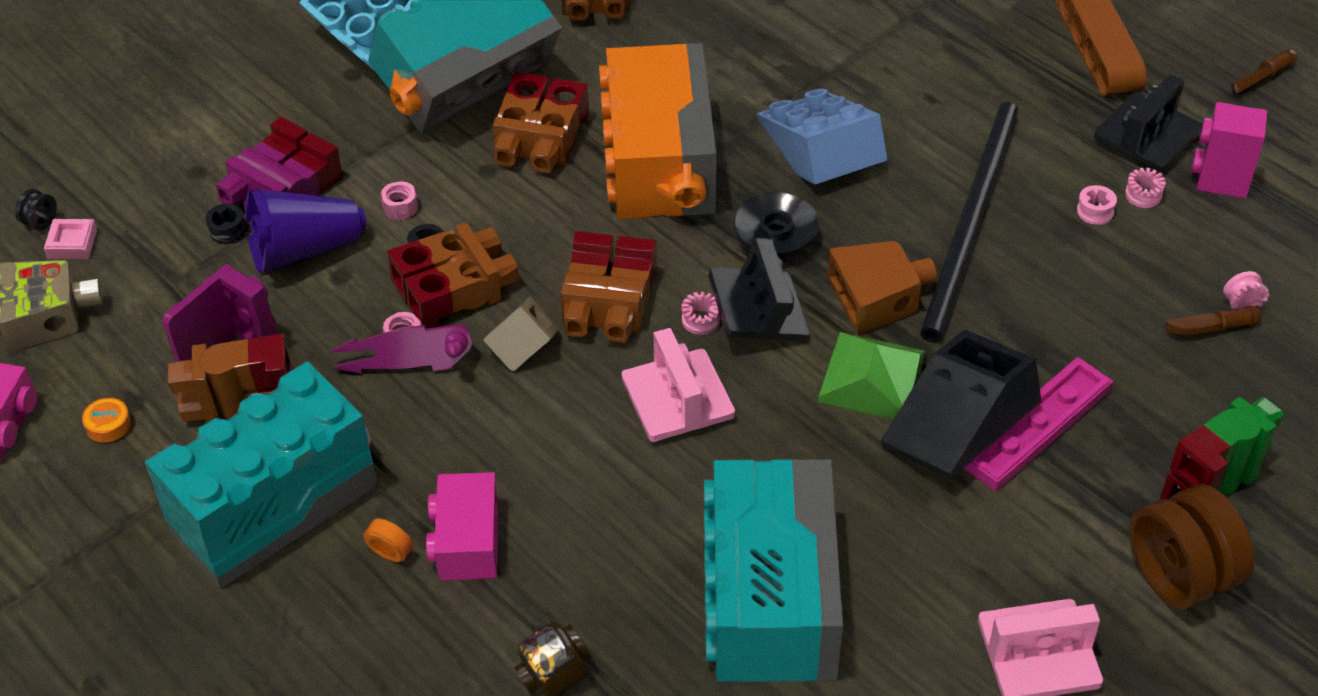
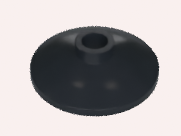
M768 192L756 195L745 201L735 215V231L743 244L751 249L756 238L772 239L777 256L789 255L805 249L813 242L819 228V220L814 208L804 199L783 192Z

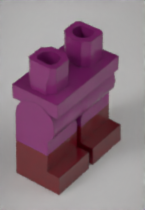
M280 116L270 124V135L255 147L246 148L238 157L232 156L225 162L228 176L216 184L218 198L223 204L236 205L243 199L246 200L248 191L257 189L318 196L342 178L338 147L313 133L308 134L306 129Z

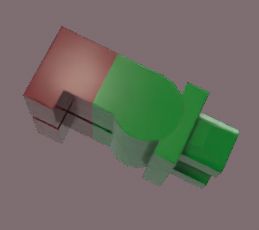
M1241 397L1231 402L1227 410L1221 412L1178 441L1169 468L1171 471L1167 474L1160 499L1169 500L1176 493L1197 484L1210 485L1222 494H1230L1237 490L1241 481L1245 485H1249L1256 480L1263 460L1271 449V440L1276 427L1280 425L1284 416L1282 410L1264 397H1261L1251 405Z

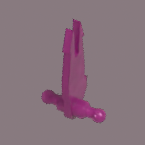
M463 324L426 329V325L391 330L359 341L355 337L331 349L330 353L373 350L376 353L372 357L337 364L333 367L334 369L362 373V369H407L432 365V370L438 371L452 368L470 350L473 337L468 328Z

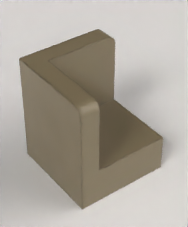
M528 297L492 329L483 341L510 370L514 371L545 345L559 328L531 297Z

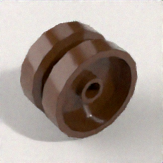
M1204 484L1194 485L1176 493L1169 500L1161 499L1142 507L1132 515L1129 525L1130 541L1136 562L1149 586L1170 607L1179 610L1188 609L1211 598L1214 593H1224L1250 580L1254 570V550L1248 530L1234 506L1221 492L1212 486Z

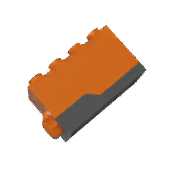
M703 43L606 48L607 65H599L600 89H608V92H601L602 119H606L603 120L604 146H612V148H605L606 174H614V178H607L608 203H616L617 219L650 218L651 216L660 215L668 217L716 214L717 154Z

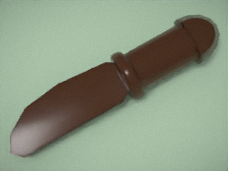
M1290 48L1269 60H1263L1257 70L1231 84L1234 93L1241 92L1265 77L1272 78L1277 72L1297 62V52Z
M1245 306L1244 309L1230 311L1217 310L1215 313L1168 319L1165 330L1173 334L1188 335L1215 330L1223 332L1228 328L1248 325L1253 327L1261 321L1262 313L1255 306Z

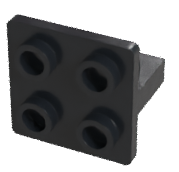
M1170 74L1159 86L1153 85L1146 95L1138 91L1133 92L1095 130L1094 139L1159 172H1164L1200 135L1202 123L1177 111L1185 80Z
M756 238L742 269L711 267L708 277L727 336L799 341L807 339L810 332L790 274L783 271L782 260L777 256L772 239Z

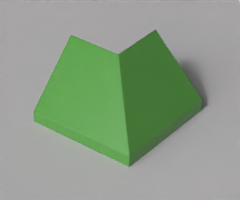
M840 332L818 402L894 419L919 379L926 351Z

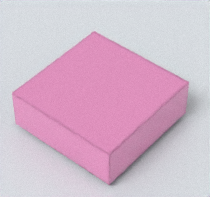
M53 219L44 246L47 259H89L98 230L95 220Z

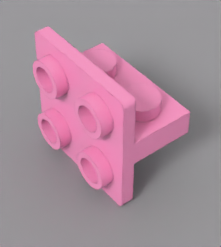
M671 328L653 332L654 362L622 371L624 386L651 442L721 423L735 417V409L706 350L697 349L689 352L684 343L678 344Z
M1065 599L984 611L979 614V627L1002 696H1056L1101 688L1103 677L1092 650L1100 623L1094 604L1076 606L1073 599Z

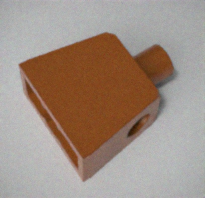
M889 241L830 249L827 279L857 336H860L914 314L918 310L921 286L935 283L937 272L931 258L910 262L900 243Z

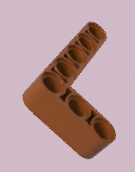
M1053 0L1101 95L1109 96L1144 90L1147 80L1144 61L1111 0Z

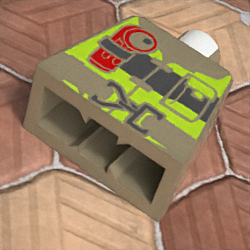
M65 260L0 263V330L10 352L77 333L80 330L79 308L103 304V292L99 279L76 282L70 263Z

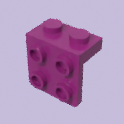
M225 264L212 276L206 278L200 286L183 300L172 306L164 315L162 324L175 362L192 360V345L206 344L208 349L219 343L231 342L236 336L244 340L276 335V320L271 314L267 299L268 291L264 284L256 277H247L228 264Z

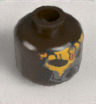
M552 621L519 643L518 655L522 662L515 666L514 669L530 693L540 688L546 696H558L588 675L589 667L587 660L593 656L571 623L563 627L559 622Z

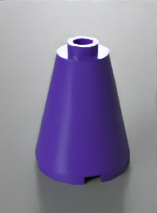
M266 189L250 190L247 192L245 219L246 222H251L252 236H247L255 268L261 273H272L359 241L361 232L366 231L365 212L362 207L357 208L354 200Z

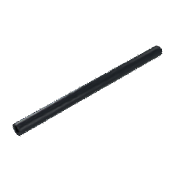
M1003 102L997 111L922 325L920 335L928 342L935 343L941 340L1018 115V107L1011 102Z

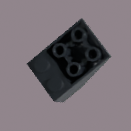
M964 329L933 355L882 437V446L952 479L1042 402L1036 359Z

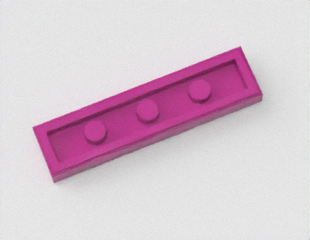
M1079 357L1075 358L1040 388L1042 402L964 469L997 492L1111 391L1113 380Z

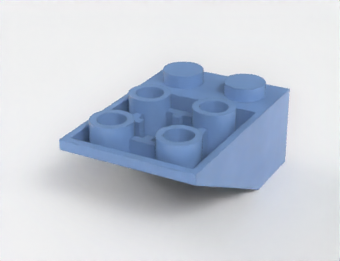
M827 89L809 91L804 94L805 98L794 102L791 100L774 102L769 105V110L756 113L757 119L796 174L813 184L887 161L880 114L864 108L861 104L848 101L845 97L834 95L828 92Z

